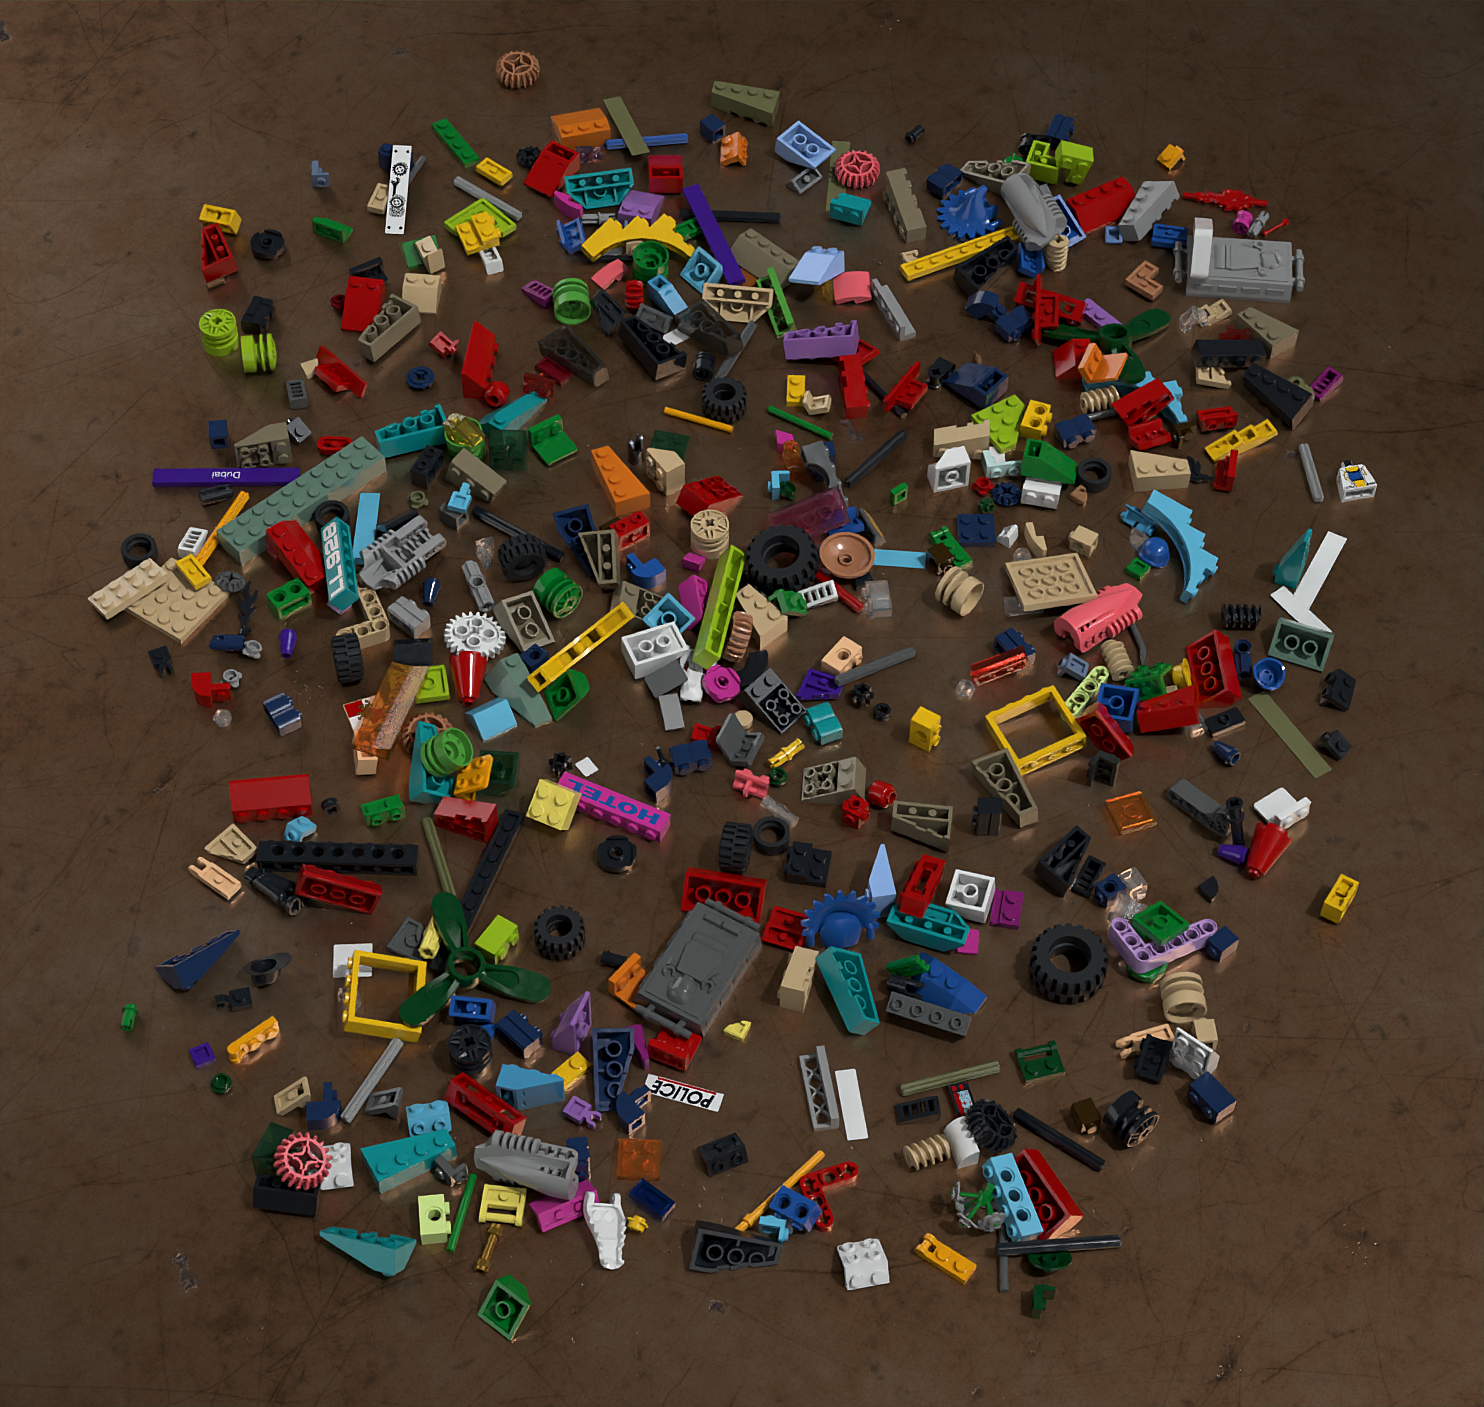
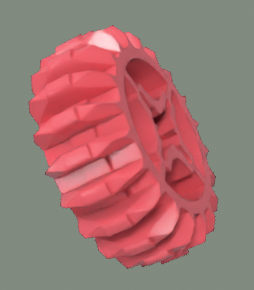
M859 149V151L852 150V152L846 151L845 154H841L836 160L834 170L838 182H841L842 186L847 185L848 188L854 187V189L859 187L862 190L863 187L868 188L869 185H873L877 181L880 174V165L872 153L867 154V151L861 152Z
M301 1132L297 1133L296 1137L291 1134L288 1140L283 1139L282 1145H278L276 1148L278 1153L274 1155V1159L277 1160L274 1163V1167L279 1168L276 1171V1175L282 1174L281 1182L288 1180V1187L295 1184L296 1190H299L301 1186H303L304 1190H308L310 1186L316 1188L318 1183L322 1184L324 1177L329 1175L328 1170L332 1167L329 1161L332 1159V1156L326 1155L329 1148H323L324 1141L318 1143L316 1141L317 1136L311 1139L309 1133H306L304 1137ZM302 1147L299 1153H288L292 1148ZM301 1157L304 1160V1162H306L304 1166L303 1163H301L302 1160H299ZM317 1169L315 1174L304 1176L306 1170Z

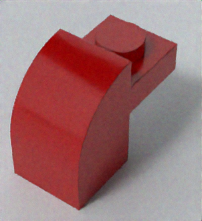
M211 672L191 673L194 698L200 705L213 708V701L223 702L232 700L230 683L213 684Z

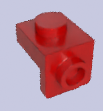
M440 331L428 345L445 359L448 354L452 356L458 349L456 345L459 340L456 339L453 342Z

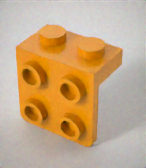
M490 754L474 758L467 766L458 770L454 795L457 798L474 801L476 791L485 789L488 786L493 757Z

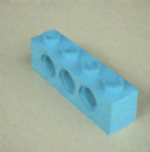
M1009 1153L989 1158L982 1165L983 1174L988 1183L995 1185L992 1195L998 1205L999 1213L1006 1214L1004 1223L1008 1236L1012 1242L1036 1239L1043 1232V1228L1013 1154Z

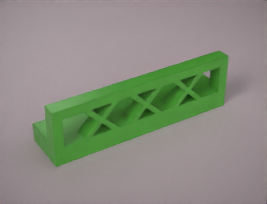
M773 267L767 269L769 275L756 280L759 288H762L761 284L772 282L770 289L775 290V292L773 291V296H776L777 299L775 303H772V308L768 310V314L777 338L785 335V332L796 331L797 328ZM775 309L783 311L780 317L773 316ZM780 323L787 324L789 327L780 332L778 330Z

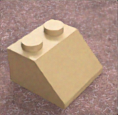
M406 273L402 299L418 306L419 314L436 315L441 295L440 276Z

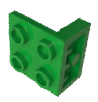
M559 414L528 428V443L548 466L578 451L576 445L563 431L562 418Z
M1159 662L1150 667L1140 665L1136 667L1134 672L1130 673V676L1124 681L1126 687L1139 689L1140 701L1167 694L1163 676L1172 668V664Z

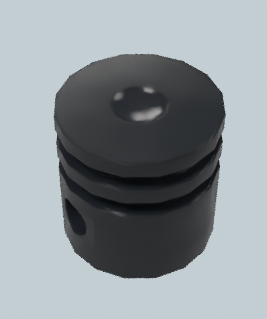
M699 352L695 355L692 376L696 380L706 382L712 379L715 366L714 355L709 352Z

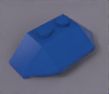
M921 952L919 955L920 959H923L925 964L928 963L930 968L928 972L911 976V979L925 983L924 988L913 986V993L922 995L921 1000L962 1014H976L987 999V996L945 964Z

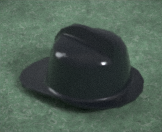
M283 952L254 960L244 966V972L251 975L255 986L271 984L279 978L281 969L291 962L292 956L289 953Z

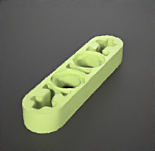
M1097 666L1093 668L1066 700L1065 704L1069 710L1073 707L1072 714L1075 719L1098 694L1101 683H1107L1109 671L1106 667ZM1092 685L1095 689L1089 691L1085 688V686ZM1081 697L1084 699V702L1078 703L1074 699ZM1060 713L1061 719L1064 720V721H1066V720L1064 719V717L1062 716V714Z

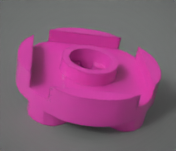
M722 665L710 667L701 682L708 695L717 703L734 699L740 691L739 685L741 684L738 674L729 667L727 669L721 667ZM718 680H719L720 682H724L725 685H724V686L720 685V684L718 683Z

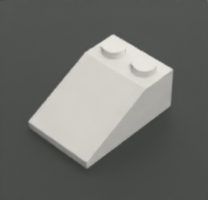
M674 621L621 637V652L635 679L650 675L688 652V647Z

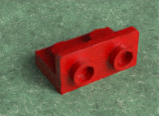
M1231 449L1230 456H1226L1225 460L1217 461L1214 489L1232 492L1238 450Z
M637 511L609 526V529H615L619 536V552L650 536V521L641 511Z

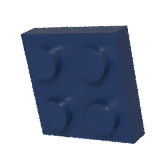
M957 514L958 543L961 547L996 546L994 514Z

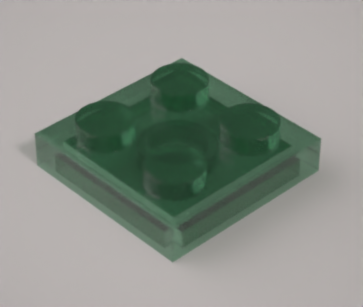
M655 430L649 448L674 451L684 462L690 436Z

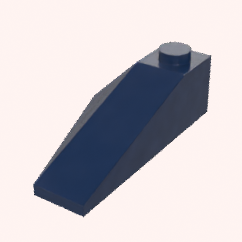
M228 930L207 940L206 946L192 947L188 949L189 954L173 956L155 966V969L174 989H190L194 986V982L202 978L241 934L240 930Z
M592 1028L590 1032L595 1111H616V1101L622 1092L635 1048L634 1028Z

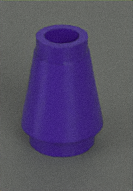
M283 629L278 635L281 657L291 658L297 641L296 631Z
M1220 844L1218 856H1222L1239 865L1246 863L1249 848H1245L1244 845Z

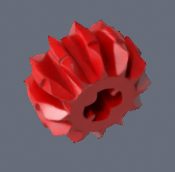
M632 280L625 283L627 309L637 310L641 303H643L642 281Z

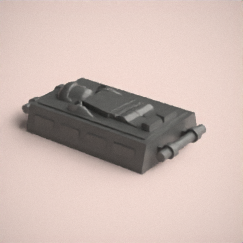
M707 898L705 904L698 902L688 912L678 931L676 930L666 945L665 951H662L651 972L647 974L639 986L637 993L632 999V1002L637 1004L634 1011L643 1015L642 1018L650 1019L673 1031V1034L678 1037L681 1035L689 1039L692 1033H695L704 1039L762 949V942L758 933L761 925L754 922L753 918L745 917L723 906V903L720 901L715 902Z

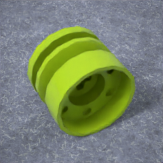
M214 309L206 312L200 318L199 327L203 348L208 354L219 357L227 356L238 348L240 342L235 316L225 309Z
M267 333V342H264L263 334L259 335V342L256 343L253 335L241 336L244 372H257V364H261L263 371H266V363H269L270 370L274 371L277 353L272 333Z

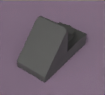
M397 1087L370 1093L365 1112L370 1116L386 1112L397 1120L402 1104L403 1088Z

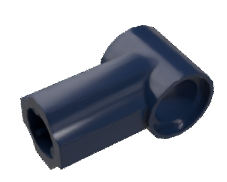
M1245 639L1238 640L1233 650V659L1239 680H1246L1252 677V645Z

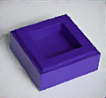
M208 1042L189 1049L196 1069L216 1062Z

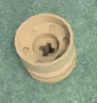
M716 510L700 511L691 520V549L696 555L706 557V559L719 558L729 547V521L722 512Z
M954 566L939 582L935 598L939 602H943L945 606L951 605L950 607L953 611L961 616H965L978 603L984 590V584L973 576L968 577L967 572L962 571L958 566Z
M1177 972L1164 977L1160 981L1159 988L1166 1020L1171 1023L1186 1024L1203 1018L1206 1015L1207 1004L1203 995L1204 988L1200 975L1193 972Z

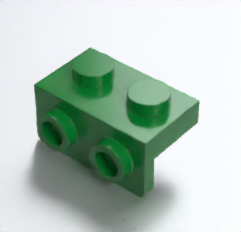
M779 589L774 591L772 596L768 597L769 602L779 603L782 614L800 617L808 614L807 603L803 599L802 593Z

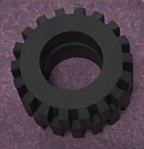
M723 376V378L716 377L715 380L711 379L709 383L704 385L702 389V411L707 419L710 418L717 422L729 424V422H736V419L740 420L742 415L745 414L747 392L745 386L739 380L735 381V378Z
M520 534L513 536L511 539L504 541L505 543L501 544L500 549L497 551L502 572L507 579L512 581L518 580L520 582L535 578L546 569V564H548L543 544L540 538H537L535 535Z
M349 633L332 636L331 644L338 681L346 683L363 680L364 667L357 634Z
M727 821L723 826L718 856V865L721 871L742 874L747 871L753 840L751 824Z
M556 905L551 906L552 909H544V913H539L538 919H535V945L539 953L543 952V956L546 958L550 956V960L555 961V958L559 959V961H563V958L569 960L572 958V955H578L579 950L583 949V944L585 943L583 918L579 916L578 911L573 912L571 907L565 908L564 905H560L559 908H556ZM558 929L566 930L569 932L567 935L561 937H556L550 934L551 932Z

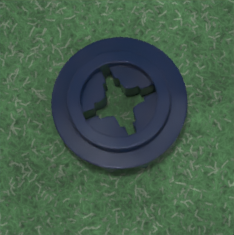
M422 366L411 369L406 375V381L410 388L415 387L416 390L419 388L425 390L426 387H431L435 380L434 372Z
M1002 481L1001 484H996L994 489H992V497L1000 505L1011 506L1019 502L1021 489L1017 487V484H1011L1010 481L1008 483Z

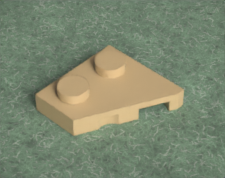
M1196 367V384L1230 389L1231 382L1225 379L1223 376L1225 372L1221 367Z
M234 824L230 825L204 848L208 854L245 864L258 853V848Z

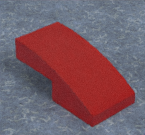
M695 723L689 742L707 740L709 747L719 748L716 738L722 726L715 724V727L711 728Z

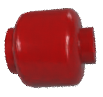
M493 381L487 387L484 397L489 405L501 407L509 398L510 390L504 382Z
M880 780L870 784L866 791L868 801L882 808L892 805L897 796L892 784Z

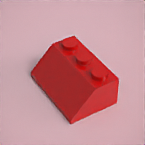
M1100 702L1089 705L1075 719L1099 750L1115 755L1121 759L1120 761L1133 756L1135 747L1131 743L1130 738L1124 734L1119 724L1110 716L1106 707Z

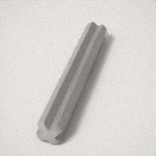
M1307 443L1300 444L1299 452L1313 500L1316 503L1322 502L1324 496L1309 445Z

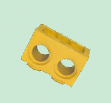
M204 204L199 217L204 227L217 222L222 232L235 235L242 220L236 210Z
M1030 400L1020 425L1019 437L1041 440L1042 436H1046L1047 423L1051 422L1053 413L1050 412L1051 405Z
M1341 874L1327 896L1320 915L1339 924L1356 895L1359 882Z

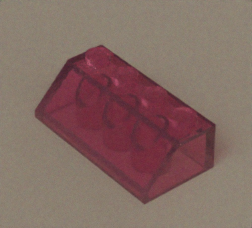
M838 485L772 511L768 515L774 527L779 526V524H785V526H789V524L794 525L796 529L799 527L805 530V533H808L812 538L851 522L846 503Z

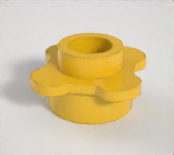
M634 1215L633 1218L627 1217L629 1221L628 1228L639 1233H643L645 1228L648 1229L644 1218Z

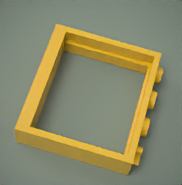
M1054 685L1044 687L1032 695H1026L1021 700L1009 703L1005 707L997 711H991L985 716L986 728L1000 750L1008 748L1021 776L1087 746L1085 733ZM1053 700L1074 735L1018 759L997 724Z
M354 950L352 956L348 957L346 969H349V975H346L344 984L348 988L343 997V1004L346 1005V1010H343L341 1017L342 1022H344V1031L390 1039L399 1038L402 1041L417 1043L421 1035L422 1026L411 1028L403 1024L355 1017L359 965L414 974L413 995L421 987L425 986L427 962Z

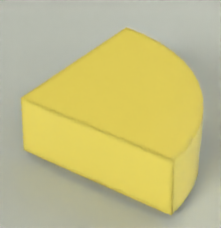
M741 1021L730 1024L724 1029V1035L743 1042L751 1027V1022Z

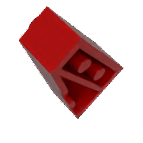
M216 222L202 228L201 271L206 283L238 271L235 259L218 223Z
M861 354L839 356L838 383L845 418H867V411L870 410V400L867 399L868 390L867 386H865Z
M1156 378L1113 402L1111 405L1124 424L1130 427L1149 421L1175 398L1162 381Z
M1195 684L1137 703V718L1141 733L1199 724V700Z

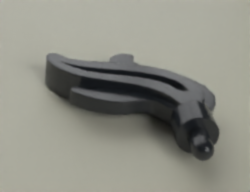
M1187 456L1186 460H1188L1191 472L1190 480L1192 482H1208V480L1214 479L1212 476H1208V474H1201L1200 462H1195L1192 457Z

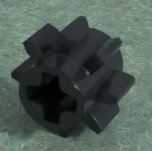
M864 683L854 685V690L850 691V697L853 698L852 703H856L860 707L870 705V700L874 699V692H871L872 686Z
M565 752L554 753L553 759H549L550 772H555L557 777L562 776L564 772L568 773V770H573L572 757H567Z

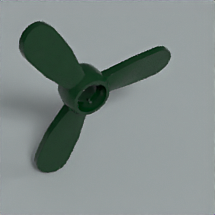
M1154 308L1132 318L1125 325L1116 323L1106 324L1099 331L1059 324L1058 329H1041V334L1049 338L1067 341L1071 339H1090V343H1096L1103 355L1127 353L1128 358L1118 378L1125 384H1137L1146 378V371L1139 357L1131 349L1132 342L1167 328L1170 325L1171 316L1162 309Z
M445 891L434 895L431 901V911L438 932L450 955L446 960L445 973L421 987L400 1006L399 1019L405 1026L415 1028L424 1025L445 1006L457 989L469 990L479 984L505 996L532 1004H539L547 999L551 991V984L547 977L540 973L515 966L486 964L481 952L473 947H469L467 924L458 898L452 893ZM458 962H467L475 967L476 973L470 976L461 975L454 969V966Z

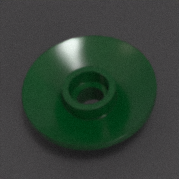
M1067 1251L1029 1254V1262L1037 1268L1044 1269L1046 1272H1055L1070 1266L1072 1256Z

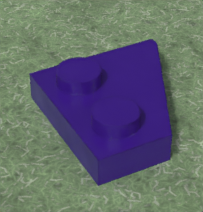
M809 668L796 698L798 701L838 699L844 685L837 686L834 682L835 676Z

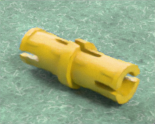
M797 738L787 747H782L779 753L767 760L768 765L772 764L770 768L779 767L784 762L792 760V756L804 749V744L799 745L802 741Z

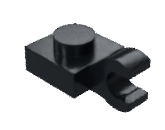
M249 987L229 990V996L224 994L215 996L217 1010L232 1007V1012L253 1008Z

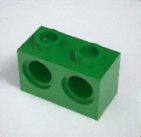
M299 577L266 594L268 607L279 620L312 604L310 591Z

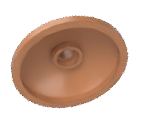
M839 532L830 535L822 542L819 558L822 566L829 573L840 578L851 579L861 577L869 572L874 564L875 552L870 542L864 537L851 532Z

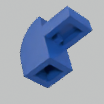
M633 552L626 556V569L631 574V583L643 589H650L666 582V569L656 558L642 564Z

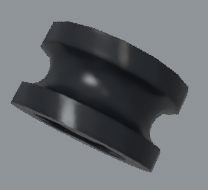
M886 703L875 705L874 718L879 722L889 720L891 714L890 706Z
M334 797L327 798L321 802V808L325 816H333L340 811L338 800Z

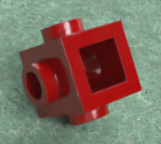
M853 794L841 806V821L857 830L870 816L869 802Z

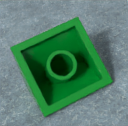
M431 235L437 250H439L436 236ZM426 237L398 244L408 269L425 266L414 243Z

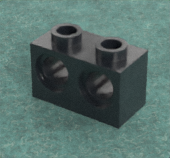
M426 445L410 470L412 485L427 490L430 488L445 465L443 450Z

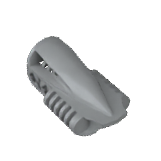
M1017 173L1003 182L1001 195L1015 217L1013 227L1028 251L1042 250L1045 245L1065 230L1067 219L1051 194L1044 195L1032 177L1025 173Z
M419 515L396 532L388 530L387 533L373 541L372 544L362 549L359 554L364 561V565L358 576L365 585L374 591L382 587H390L396 590L411 577L426 567L425 561L438 551H442L446 546L447 540L441 534L432 536L427 528V521Z
M495 1130L487 1142L475 1147L474 1161L476 1168L487 1172L495 1181H502L503 1179L505 1183L510 1181L511 1184L524 1185L548 1196L572 1200L578 1190L579 1178L575 1174L578 1165V1153L574 1149L543 1143L538 1138L533 1140V1137H527L526 1139V1136L520 1135L519 1137L515 1133L513 1135L510 1132L504 1134V1131Z

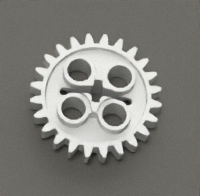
M469 612L468 616L462 613L461 617L456 615L455 620L450 619V623L446 624L444 642H446L447 648H451V653L456 652V656L459 655L460 651H477L481 653L482 657L487 656L488 661V656L495 658V654H500V650H503L506 632L499 626L498 621L493 622V616L486 618V613L483 616H480L479 612L476 615Z

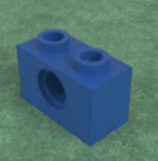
M451 996L449 1016L453 1020L494 1024L496 1003L492 999Z

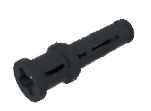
M1231 797L1225 803L1228 809L1227 820L1231 824L1232 845H1244L1245 847L1242 824L1245 819V814L1242 811L1244 806L1243 800L1239 797Z

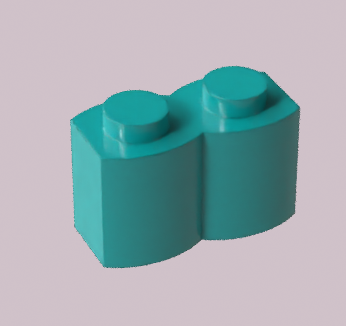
M828 702L806 709L805 723L808 727L812 728V736L815 741L818 740L820 745L843 738L842 727Z

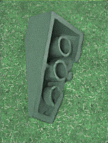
M515 653L499 660L486 675L484 681L495 697L507 699L510 707L536 728L552 721V717L540 693L536 691L526 678L530 675L519 654Z

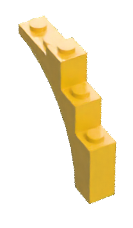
M665 213L650 227L644 218H640L637 215L624 229H622L623 227L620 222L614 221L610 217L581 245V251L592 262H595L603 254L615 248L625 246L626 242L640 240L643 242L655 241L661 243L667 249L681 255L687 261L695 252V248L692 245H687L683 241V237L678 232L675 233L676 221Z
M621 602L526 678L536 691L540 692L635 617L624 602Z

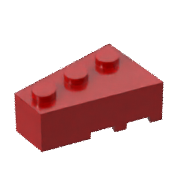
M444 796L434 812V823L441 828L489 844L498 826L497 805Z

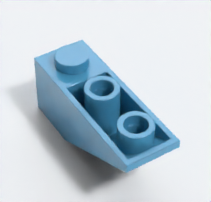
M661 274L647 282V297L665 313L672 316L673 320L680 326L694 318L693 313L674 286Z

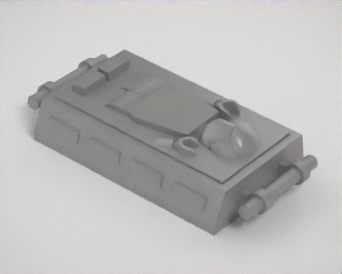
M1188 235L1186 249H1183L1181 241L1175 242V247L1173 248V255L1175 256L1173 276L1176 283H1181L1182 278L1185 279V296L1290 303L1292 286H1296V290L1299 292L1303 291V285L1305 284L1303 276L1304 256L1301 249H1297L1295 256H1292L1291 242L1212 237L1208 280L1190 278L1194 244L1193 235ZM1182 257H1186L1185 270L1182 268ZM1292 265H1296L1295 278L1292 277Z

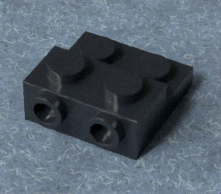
M793 841L792 846H788L787 858H790L789 863L785 862L783 874L787 875V883L826 888L832 851L815 849L811 843Z

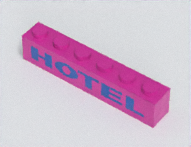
M564 772L557 783L582 793L576 808L577 811L585 812L597 819L608 821L614 826H620L631 833L645 836L651 841L655 840L660 843L670 827L669 813L570 773Z

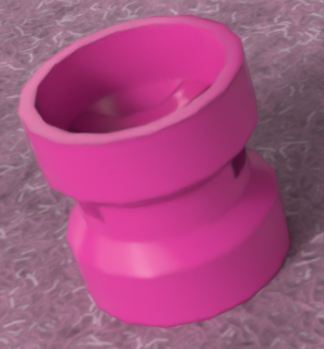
M1244 210L1239 211L1232 224L1233 231L1241 235L1246 234L1253 220L1252 214Z

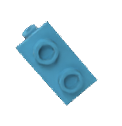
M1126 504L1127 512L1123 511L1120 515L1123 522L1131 527L1138 522L1139 524L1135 529L1145 536H1151L1154 532L1153 528L1158 530L1154 520L1143 515L1136 506L1131 507Z

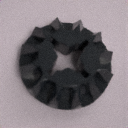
M532 145L530 147L524 146L523 149H519L518 153H516L517 161L523 166L533 167L542 150H539L538 147L533 148Z

